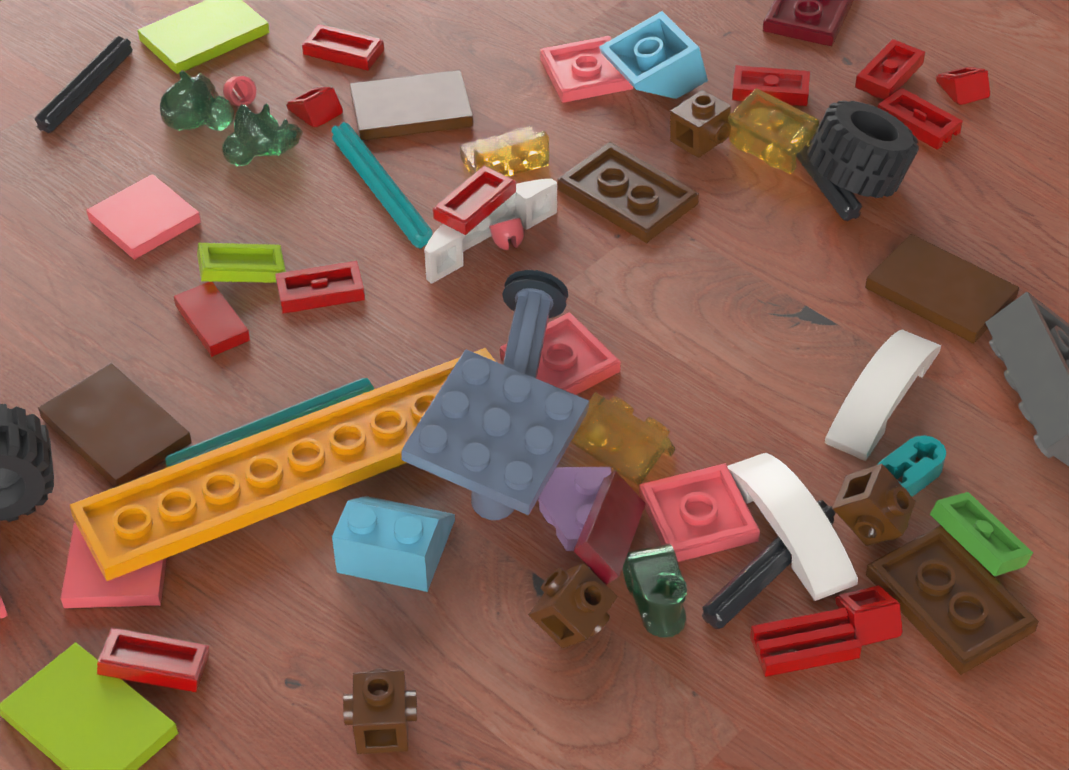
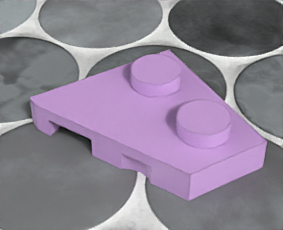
M556 467L539 496V510L546 521L556 528V536L566 551H574L602 481L611 474V467Z

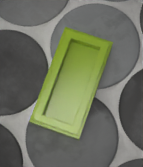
M198 243L197 257L201 281L276 283L275 274L286 272L281 245Z

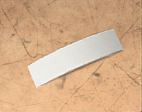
M550 178L516 184V193L466 235L442 224L432 235L424 249L426 280L432 284L464 266L463 252L492 236L489 226L521 218L522 226L527 230L556 214L557 182Z
M899 330L893 334L876 352L855 382L827 433L825 444L866 461L884 435L887 420L917 376L921 378L924 376L939 354L941 345L904 330Z
M763 453L727 466L745 503L755 502L792 554L791 568L814 601L858 584V577L830 521L805 485L785 464L774 456Z

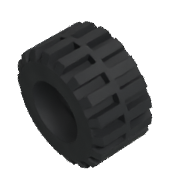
M843 100L829 105L807 152L811 158L810 162L818 169L817 171L835 185L862 196L883 198V196L889 197L894 192H897L919 150V146L917 145V138L912 134V131L893 115L869 104Z
M0 404V521L7 520L12 522L19 520L18 516L22 514L28 516L35 512L36 506L44 505L48 500V494L53 491L54 471L51 441L46 425H41L40 418L36 415H26V409L17 406L9 409L7 404Z

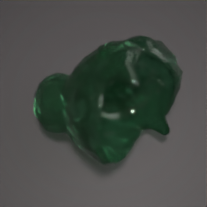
M181 70L179 72L181 79L169 87L161 97V119L168 127L175 130H191L206 125L214 131H220L229 127L234 120L235 109L230 101L225 97L219 96L214 84L201 73H198L194 78Z
M267 103L264 104L262 111L258 114L253 113L245 104H241L235 115L234 132L224 140L222 153L229 163L235 166H246L253 160L254 156H279L287 150L294 148L299 143L303 131L296 124H288L287 119H284L279 127L278 121L270 114V108Z

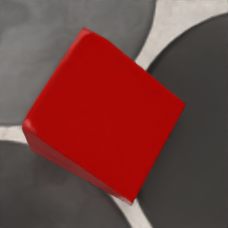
M967 66L940 73L936 76V82L956 104L963 105L990 97L988 70Z
M314 87L288 101L286 104L289 111L312 127H319L343 113V108L333 87Z
M878 585L839 594L835 597L838 609L846 608L849 615L848 623L853 624L855 629L854 638L859 639L861 646L897 638L902 635L900 603L881 586Z

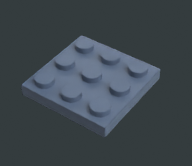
M465 349L402 448V461L529 516L585 418L589 408V400Z

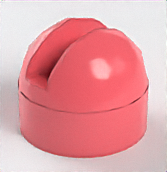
M234 76L224 84L223 95L234 106H248L256 97V86L246 76ZM233 88L238 93V95L242 97L240 100L234 93Z
M521 218L489 226L492 239L501 249H509L508 239H511L515 248L523 241L524 229Z

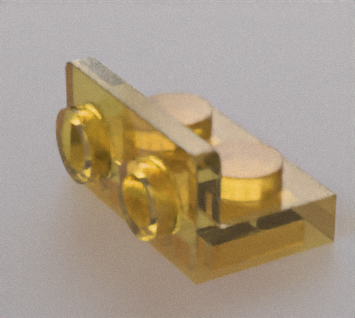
M756 88L728 116V123L731 125L729 140L737 149L744 152L747 151L764 160L773 168H779L788 174H792L796 169V154L814 137L819 126V119Z
M532 126L515 129L511 132L460 145V158L471 176L480 168L486 166L508 177L548 166L549 136L545 131L536 133Z
M595 392L589 400L588 412L570 443L639 485L644 481L662 453L671 457L675 452L676 448L668 438L670 431L651 417H648L644 422L632 415L635 410L622 399L612 396L610 400H607Z

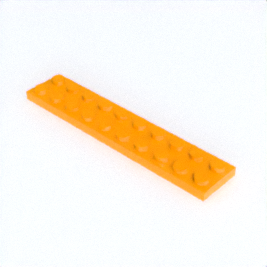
M486 348L474 352L495 361ZM460 357L70 504L72 517L105 580L109 581L405 464L407 462L402 461V448Z

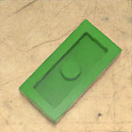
M969 492L937 500L930 513L994 577L1026 567L1033 554L1023 542Z

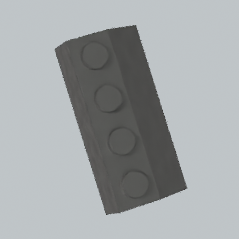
M1025 292L985 322L993 338L989 341V344L994 353L1004 361L1007 370L1004 371V376L1022 399L1018 403L1020 411L1034 425L1037 434L1034 435L1036 445L1048 458L1055 456L1069 466V323L1029 292Z

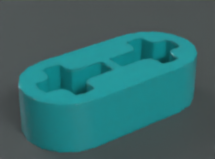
M925 435L916 436L893 451L877 465L883 464L896 479L903 476L902 483H899L913 497L941 475L947 451L945 446L933 437ZM916 457L921 459L917 463H915Z

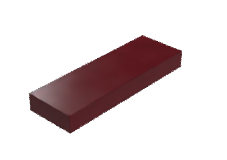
M616 470L603 479L574 549V552L606 585L620 576L646 505Z

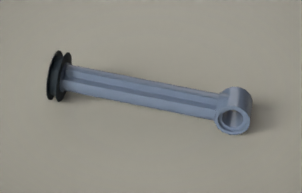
M522 270L508 276L504 283L503 300L514 311L503 365L537 378L548 318H553L563 313L567 306L566 300L569 295L565 284L552 274L539 270ZM471 492L472 507L483 518L500 520L508 517L514 511V509L476 492Z

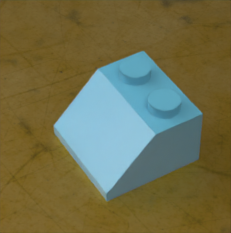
M663 11L599 46L600 52L639 91L677 99L708 81L700 48Z
M369 496L348 500L332 535L336 571L341 574L428 592L453 527L455 514Z

